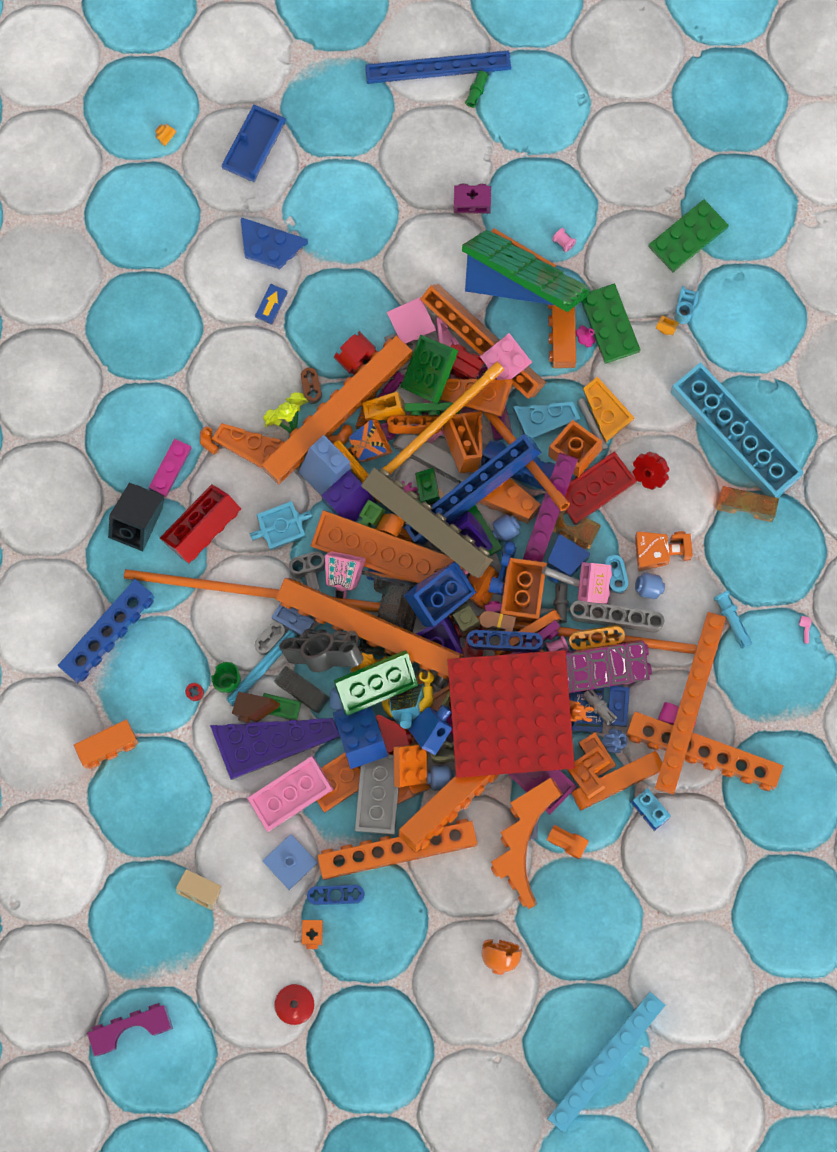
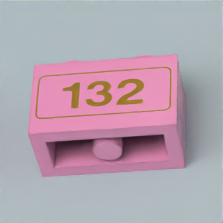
M582 562L578 601L607 604L610 595L609 583L612 576L611 565Z

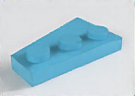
M573 402L551 403L540 406L530 405L526 407L513 406L524 434L533 440L566 427L572 420L575 422L580 421Z

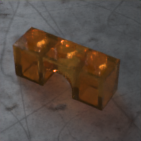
M722 486L716 510L733 514L737 511L753 514L755 519L773 522L779 498Z
M566 510L560 511L553 532L557 533L558 536L560 534L568 540L576 542L575 544L583 549H591L601 525L584 517L578 526H568L563 519Z

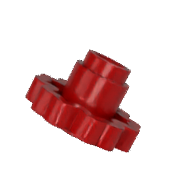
M649 451L646 454H640L633 462L635 467L632 471L638 482H642L644 488L654 490L656 487L661 488L669 480L667 473L670 469L667 466V462L657 453Z

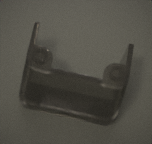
M362 570V575L375 578L374 589L382 594L377 617L413 632L416 614L403 595L418 583L386 574ZM363 638L357 644L360 652L393 656L384 651L385 648L379 645L377 648L368 645L367 640Z

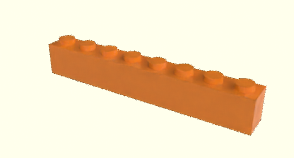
M440 284L430 285L420 298L428 308L480 355L500 341ZM529 366L512 378V385L528 399L535 397L547 383Z

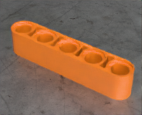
M654 751L600 777L599 779L605 789L590 799L586 797L581 788L574 790L571 794L581 811L659 773L662 761L657 751Z

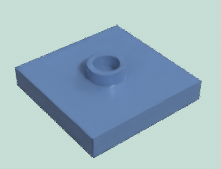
M292 834L262 861L288 890L318 864Z

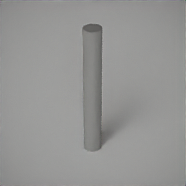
M584 398L578 400L577 403L593 435L603 441L602 451L608 449Z
M548 567L543 568L542 574L579 588V579Z

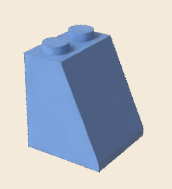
M323 435L309 448L299 474L322 495L349 470L352 472L350 461Z

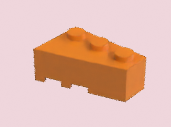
M482 411L455 414L443 426L442 430L459 474L475 472L479 468L482 459Z
M511 478L478 502L492 510H497L510 516L514 515L517 520L526 524L534 518L541 508V504Z

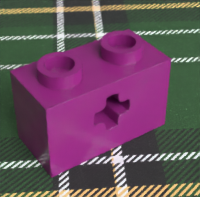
M465 183L454 185V213L490 214L491 186L486 184L472 186Z

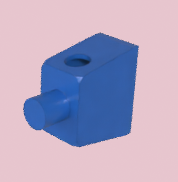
M559 534L546 566L572 577L581 568L582 562H586L589 559L590 553ZM547 576V578L553 583L557 584V582L559 581L555 578Z
M442 705L438 711L427 707L412 722L408 730L422 749L434 755L437 754L452 730V727L446 720L452 713L451 709L446 705Z

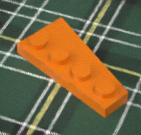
M448 379L440 400L454 403L477 379ZM494 379L464 407L502 417L513 380Z
M221 423L212 437V441L261 469H263V459L268 454L272 455L276 451V447L282 442L277 438L262 436V434L248 432L245 429Z

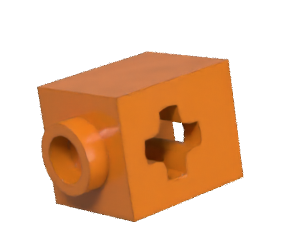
M302 920V945H306V949H318V946H323L322 920ZM311 930L318 934V936L314 937V940L307 936L308 933H311Z

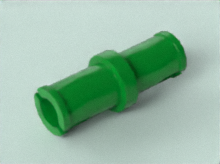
M484 71L478 72L474 84L470 86V93L465 101L468 107L475 108L480 95L484 93V86L489 78V75Z

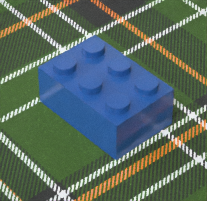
M372 706L346 716L343 709L333 713L351 769L388 757Z

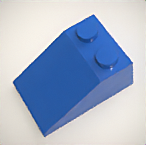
M454 561L415 585L403 596L424 627H435L472 597L476 591L460 566Z

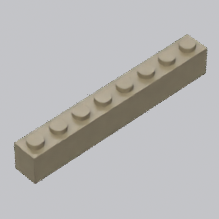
M373 468L361 487L472 576L480 578L493 561L488 556L490 552L482 546L478 548L474 544L476 541L470 536L465 535L464 537L460 533L461 529L453 523L449 525L446 522L447 518L441 513L435 514L430 504L425 501L423 503L418 500L419 496L411 490L409 492L405 490V485L397 479L395 481L391 479V474L387 470Z

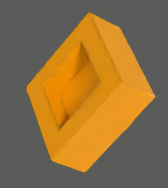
M662 315L655 329L660 330L663 334L673 336L679 322Z

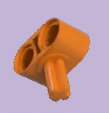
M392 513L383 514L376 527L377 530L413 542L408 532L402 528L405 523L404 520Z

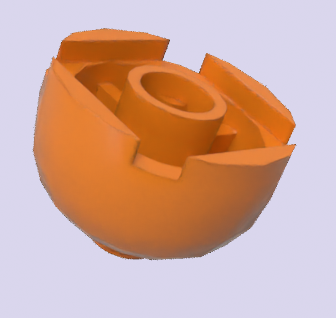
M489 939L483 942L482 959L484 964L492 969L494 974L503 975L504 972H510L517 967L523 950H519L520 946L512 942L499 940V943H493V939Z

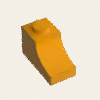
M398 391L362 403L367 422L370 420L387 421L389 417L394 415H407L405 403Z

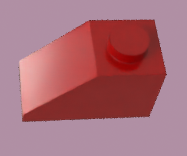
M376 715L387 754H394V747L413 743L409 731L405 732V729L399 724L381 715Z

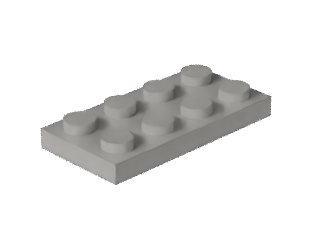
M388 754V757L361 765L355 824L356 832L395 835L399 787H394V755Z

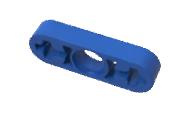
M359 885L315 886L307 892V899L313 905L357 904L365 896L363 888ZM328 889V901H324L325 897H319L318 901H314V898L310 897L311 894H314L315 890L319 894H325L324 890ZM335 889L340 890L342 894L341 898L337 901L330 898L331 891ZM343 889H347V893H353L354 889H357L361 896H358L357 900H354L353 896H347L348 900L344 901L345 893Z

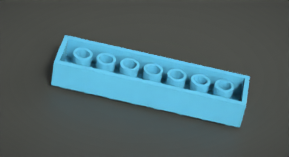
M701 362L672 386L670 393L772 502L802 477L804 473L802 469Z

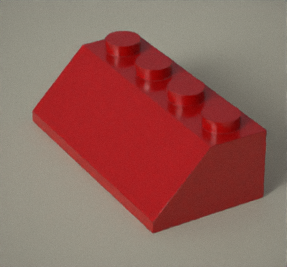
M211 484L160 537V540L181 559L190 563L237 516L241 508L229 494Z

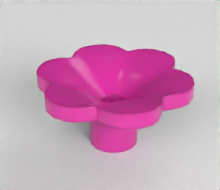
M580 326L575 331L580 344H584L589 348L596 342L593 336V329Z

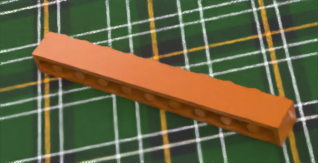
M395 336L393 339H388L384 343L382 350L373 353L366 365L362 364L353 377L350 376L345 380L344 386L340 390L336 389L326 403L323 402L318 406L317 412L313 416L309 415L299 429L296 428L290 433V438L286 442L282 441L272 455L268 454L263 459V470L278 485L304 461L309 448L323 435L327 438L331 436L362 406L363 402H366L411 359L412 350L399 337Z
M284 578L276 600L281 602V606L291 609V607L298 609L297 613L307 617L308 615L314 616L315 621L322 624L326 622L332 624V628L335 630L355 631L358 634L359 640L363 638L367 640L368 645L376 648L379 645L385 648L384 651L388 654L395 655L406 650L411 663L413 661L420 664V668L427 671L435 670L438 672V676L445 679L449 677L447 659L463 657L462 654L291 578Z

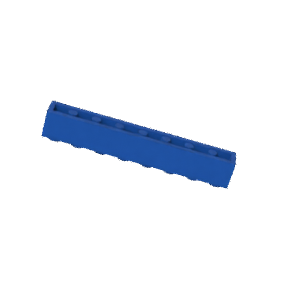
M523 434L434 503L432 511L435 514L439 512L447 518L446 522L450 525L542 452L531 437ZM409 524L404 527L415 543L424 545L429 541Z

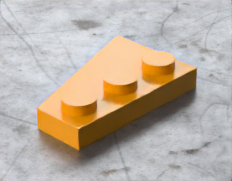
M598 377L583 388L605 443L634 420L635 417Z

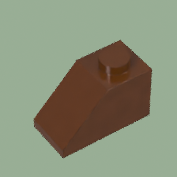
M238 691L232 714L238 717V721L249 723V721L258 722L276 710L280 703L271 698Z

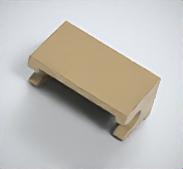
M186 869L176 887V894L212 910L220 895L221 885Z

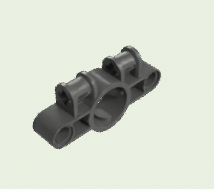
M306 629L300 638H287L279 645L280 650L289 663L307 664L313 672H323L333 666L356 667L364 659L357 647L359 639L355 631L347 633L337 630L332 635L324 629L318 631Z

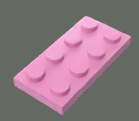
M311 756L247 799L266 831L269 832L334 789L315 757Z

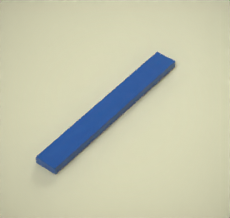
M508 50L365 64L367 84L473 74L479 71L511 70V61Z

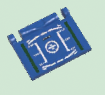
M604 687L593 689L597 696L604 700ZM587 690L569 693V701L580 702V705L584 707H591L583 698V694ZM587 711L586 717L591 718V722L577 720V722H574V726H571L572 731L602 733L603 719L598 713L595 714L593 711Z

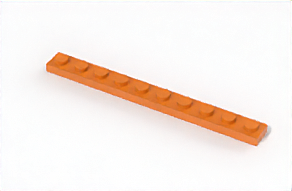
M707 612L657 779L656 790L673 795L675 793L726 621L725 616Z

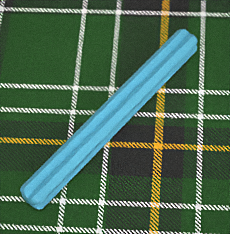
M288 630L244 678L238 688L227 697L226 700L232 706L235 704L238 691L247 693L282 655V651L279 648L280 643L287 638H297V635L292 630Z

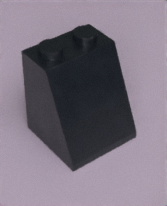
M129 483L109 515L108 538L143 552L163 509L164 496L144 489L139 485Z

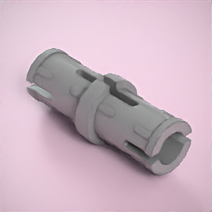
M593 689L587 690L583 694V698L594 708L593 712L595 714L598 713L607 725H610V722L612 724L617 719L616 715L606 706L607 703L601 700Z

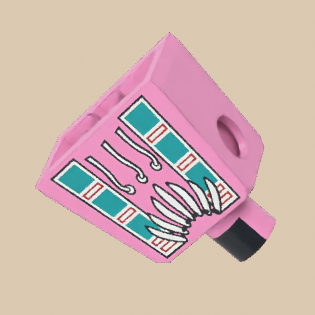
M333 551L325 555L326 584L336 587V598L345 599L347 590H353L358 586L366 558Z

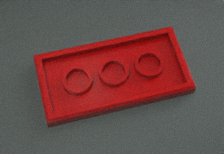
M614 451L583 472L579 477L570 481L565 495L570 505L564 511L576 525L637 483V480Z

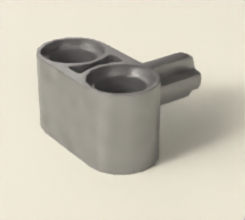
M312 552L293 558L289 563L292 576L296 578L305 577L307 586L320 590L316 573L325 569L323 554ZM314 559L322 561L318 566H314L311 563ZM296 564L303 565L301 571H294L293 567Z

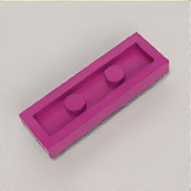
M177 439L173 440L149 486V490L167 497L192 449L191 446Z

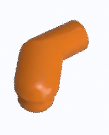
M344 425L338 435H331L328 439L333 444L338 440L345 444L353 434L352 427Z
M207 426L200 431V444L214 455L219 450V447L212 442V429Z

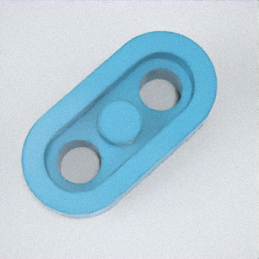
M611 555L606 559L605 565L615 563L618 567L616 569L611 567L612 576L609 588L614 593H623L629 583L625 564L620 556ZM617 581L621 582V583H622V586H621V587H617V586L615 585V582H617Z

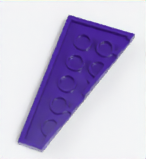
M333 718L210 725L231 780L340 737Z

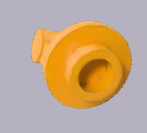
M161 124L155 130V138L162 145L166 146L176 133V130L168 124Z

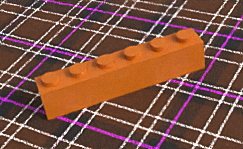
M499 774L459 778L455 776L399 829V837L415 852L420 848H426L430 843V839L434 835L438 836L443 831V826L448 822H453L458 815L457 813L461 809H466L471 804V800L475 796H480L485 790V786L489 782L493 783Z

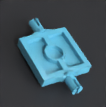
M290 501L256 514L260 523V530L249 534L252 541L263 537L271 551L305 538L306 535L302 528V521L313 517L310 510L299 514L295 510L293 502Z

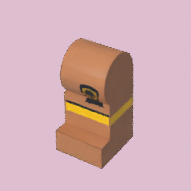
M485 611L479 617L480 628L483 630L493 629L513 632L516 617L491 611Z

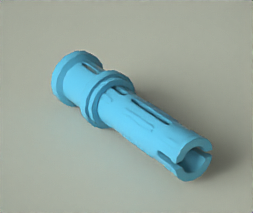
M728 590L715 596L714 600L718 602L722 610L721 614L726 616L741 649L753 643L736 612L737 606L733 604Z

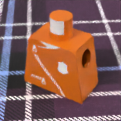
M636 532L635 544L638 571L666 566L670 561L669 555H680L679 543L668 544V536L666 534Z

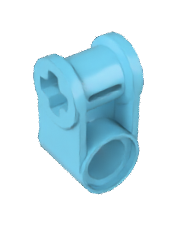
M682 286L674 316L679 324H687L690 321L699 297V290L695 292ZM680 311H686L688 315H682Z

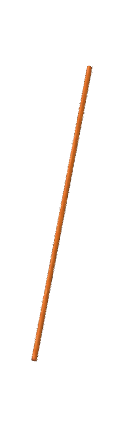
M125 569L124 579H136L138 581L276 599L279 589ZM336 598L365 611L417 617L413 609L408 606ZM515 621L513 630L520 631L531 623ZM560 627L557 636L570 637L571 633L582 629ZM595 632L591 636L592 641L600 642L603 638L599 632ZM605 633V641H609L608 637L614 636L615 639H619L620 634L608 635V633ZM585 634L586 638L583 639L588 640V634ZM625 635L623 642H621L642 640L648 645V648L690 654H695L696 644Z

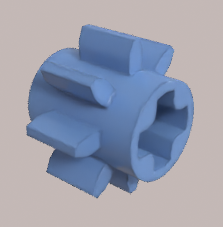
M609 729V734H605L603 737V745L608 749V752L621 753V748H625L627 745V737L622 733V730Z

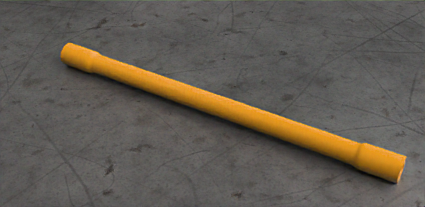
M496 361L480 379L391 462L384 466L383 469L392 475L404 461L476 394L505 370L504 367Z

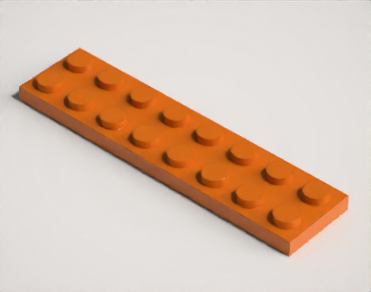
M325 510L322 511L311 543V547L327 553L333 551L366 558L365 567L413 585H417L454 562L445 554Z

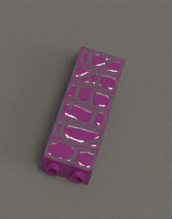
M642 640L566 652L569 693L650 680L649 675L652 674L650 663H647V655H649L648 645Z

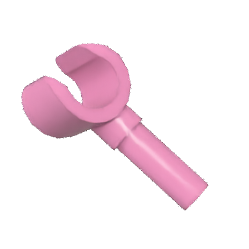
M801 616L799 626L805 627L804 644H809L811 619Z

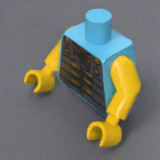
M429 671L427 679H425L426 675L424 672L419 674L420 680L424 682L423 684H418L415 688L381 701L383 709L388 716L394 718L395 722L400 724L402 728H410L412 722L427 707L433 704V687L430 686V683L433 682L434 675Z

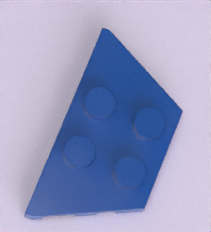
M241 218L244 255L247 259L281 269L289 259H292L297 254L296 252L303 246L308 245V239Z

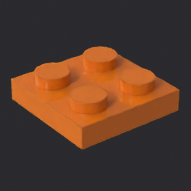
M419 744L394 747V787L427 784V751L422 749Z

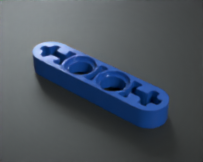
M472 630L467 635L469 647L475 650L538 652L543 647L542 637L538 633ZM474 636H478V639H480L477 641V644H473V640H471L474 639ZM484 636H487V637H486L487 645H484V641H482V640H484ZM498 636L501 639L498 645L490 644L491 637ZM512 637H517L520 639V643L517 646H511L509 640ZM523 638H526V642H532L535 638L540 643H536L535 647L531 643H526V647H523Z

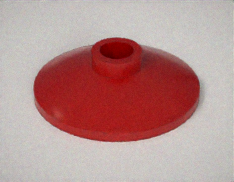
M292 984L284 987L277 994L275 1011L283 1022L290 1025H299L306 1022L313 1014L314 998L306 987ZM293 1000L298 1002V1006L296 1008H292L290 1006V1003Z

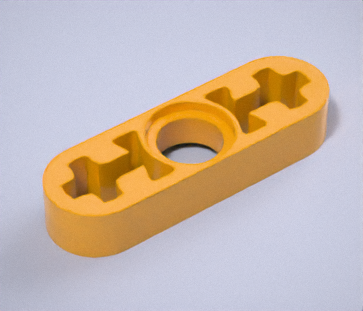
M618 625L575 631L569 637V644L576 650L619 644L623 642L625 632ZM614 630L622 633V635H619V639L611 636L608 637L609 641H605L606 635L604 631H608V635L613 634ZM595 632H599L603 636L602 640L598 643L593 642L591 639L592 634ZM585 634H588L590 644H586V640L580 641V645H577L572 640L575 639V636H579L580 639L586 638Z

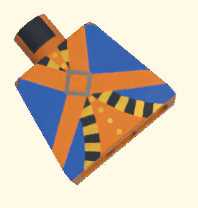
M377 420L368 421L349 437L352 446L348 448V451L361 462H368L393 453Z

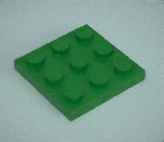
M420 335L400 388L438 404L459 350Z

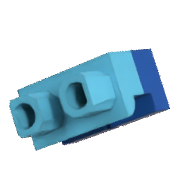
M648 788L630 802L641 816L645 814L643 819L653 831L670 819L671 815Z

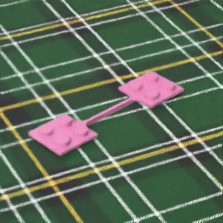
M421 297L387 312L397 336L405 344L418 341L420 335L425 336L436 331L424 303L420 300ZM462 407L459 414L475 412V410Z
M510 333L480 356L488 369L496 361L504 367L505 370L496 377L497 380L512 379L532 363ZM426 399L423 403H433V402H431V401H429V400ZM429 412L422 413V416H430ZM443 430L437 434H433L427 440V442H434L437 438L444 434Z

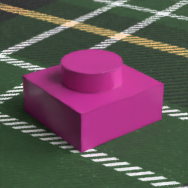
M499 601L489 602L488 605H485V611L501 614L502 603Z

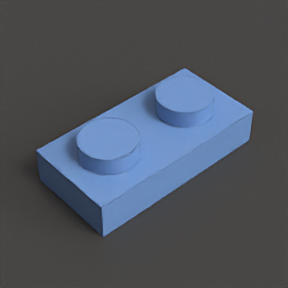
M280 604L271 617L300 636L306 629H311L315 622L313 619L297 613L296 609L292 607L288 609Z

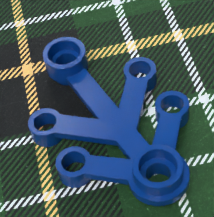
M514 542L505 543L501 561L503 566L498 578L492 577L489 586V592L503 596L507 566L509 565L510 558L515 557L517 549Z

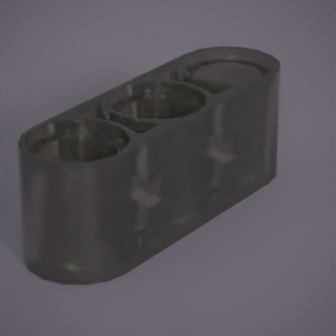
M287 666L283 668L274 680V683L317 714L320 713L330 699L324 692Z

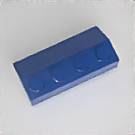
M490 440L482 453L481 466L506 448L505 444L501 441L495 440L494 442ZM539 457L533 459L550 480L555 463H545L540 461ZM526 466L510 477L546 492Z

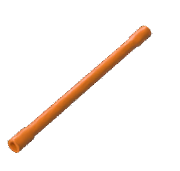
M483 412L508 445L516 440L498 416ZM534 460L529 462L526 467L550 495L552 501L560 511L566 510L570 505L567 499L556 489Z

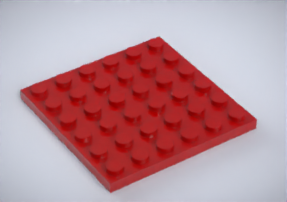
M566 650L447 659L456 778L575 769Z

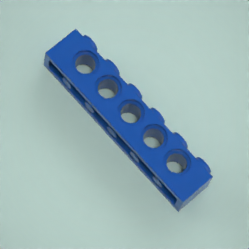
M134 579L57 666L77 684L80 681L83 682L89 676L91 668L100 664L102 661L101 657L114 648L115 641L119 637L125 636L128 632L127 628L131 623L135 624L141 617L140 613L153 604V599L155 598L153 594ZM132 600H138L136 607H129V603ZM124 614L125 619L122 622H117V616ZM106 629H112L110 636H103ZM99 643L98 650H90L92 644ZM85 657L87 659L86 663L79 666L77 664L78 660Z

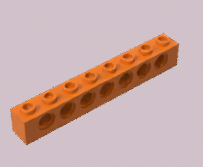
M635 711L626 736L629 737L631 742L637 744L643 742L648 744L647 747L650 749L666 751L668 744L661 740V736L664 734L671 736L674 725ZM650 728L653 731V735L650 737L645 736L643 729ZM692 732L689 743L690 749L687 750L684 761L691 764L698 762L703 764V768L711 771L717 769L722 771V775L730 778L736 776L740 778L741 782L746 784H758L759 788L765 791L774 790L777 787L784 765ZM705 748L708 751V756H700L698 750ZM724 755L727 763H719L717 756ZM736 762H743L745 764V770H738L736 768ZM756 768L762 769L764 777H757L754 770Z
M468 819L456 821L455 825L449 826L447 823L443 826V831L438 835L442 839L440 844L433 845L430 842L426 848H420L417 852L400 837L391 839V836L381 837L378 842L374 843L371 840L362 841L360 846L352 847V844L340 847L341 850L333 851V849L322 850V854L318 855L322 879H331L477 846L473 822H468ZM458 831L461 837L459 840L453 841L449 837L450 833ZM394 844H401L403 850L401 853L396 854L392 851V846ZM381 848L384 851L383 856L375 858L372 855L373 850ZM357 852L363 853V861H354V854ZM336 857H343L345 863L342 866H336L334 864Z

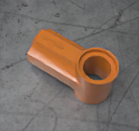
M556 825L553 826L547 838V841L564 849L567 854L577 859H581L589 843L582 836L575 833L571 834Z

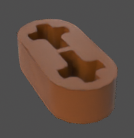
M305 368L301 373L304 395L309 403L316 404L322 398L318 374L313 368ZM308 373H311V376H313L312 383L310 384L308 378H305ZM310 388H314V392L318 393L315 395L316 398L310 396Z

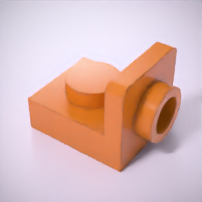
M684 531L675 532L670 537V543L681 542L679 544L680 555H683V561L691 560L693 556L691 533L686 534Z

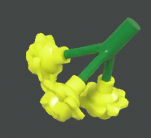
M299 392L291 393L290 397L285 399L287 402L280 404L275 410L269 409L263 416V420L266 422L265 427L267 428L275 424L278 427L281 426L289 433L296 429L300 406L308 403V400L304 398V394ZM281 419L286 420V422L289 423L290 428L283 424V421Z

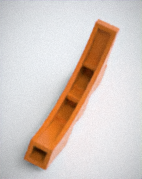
M549 778L510 803L512 805L510 808L515 818L519 817L520 820L500 832L502 834L500 838L506 848L510 847L511 850L491 861L493 865L491 870L496 877L499 876L501 879L509 876L508 882L513 890L517 889L520 894L518 897L523 907L527 906L528 909L538 904L531 891L527 877L526 855L528 842L539 817L551 803L563 795L553 778Z

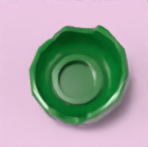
M232 662L218 664L214 675L211 676L214 688L221 693H231L238 688L241 682L239 669Z

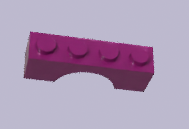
M160 1003L149 1006V1010L142 1013L141 1010L130 1013V1017L124 1020L122 1017L111 1020L110 1025L103 1027V1024L92 1027V1031L88 1032L87 1035L94 1056L98 1057L117 1050V1042L120 1035L130 1027L141 1026L154 1036L173 1029L166 1006H160Z

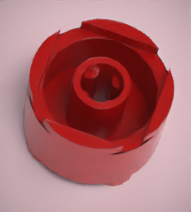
M359 331L358 335H352L340 347L342 352L340 354L336 352L334 359L349 374L355 375L357 369L365 361L367 363L370 361V357L376 352V347Z

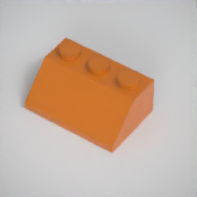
M510 558L506 571L501 614L516 617L517 621L529 623L539 619L545 579L542 570L546 567L547 563Z

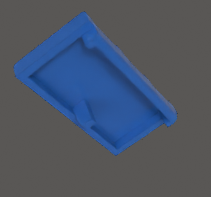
M253 104L221 165L222 169L255 182L287 121L286 118Z

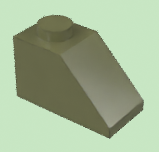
M466 601L449 614L464 638L472 630L480 629L479 620Z

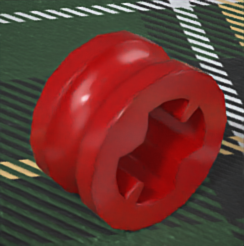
M191 683L186 687L185 694L190 700L199 701L204 695V690L199 684ZM195 687H197V691L199 692V694L197 696L194 695V697H191L192 693L190 692V690L192 688L195 690Z

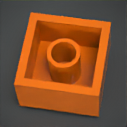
M572 420L549 446L548 456L557 461L561 452L578 458L573 474L579 477L602 451L603 441Z

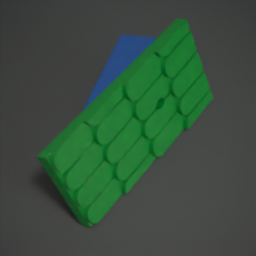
M485 230L462 245V252L467 254L465 292L555 305L566 312H569L589 295V289L584 283L564 275V271L536 259V256L512 245V241L491 231Z

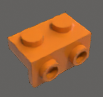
M488 566L480 578L474 577L471 574L468 578L476 591L469 599L481 609H485V605L490 602L493 593L489 592L492 577L498 578L499 573L491 566Z

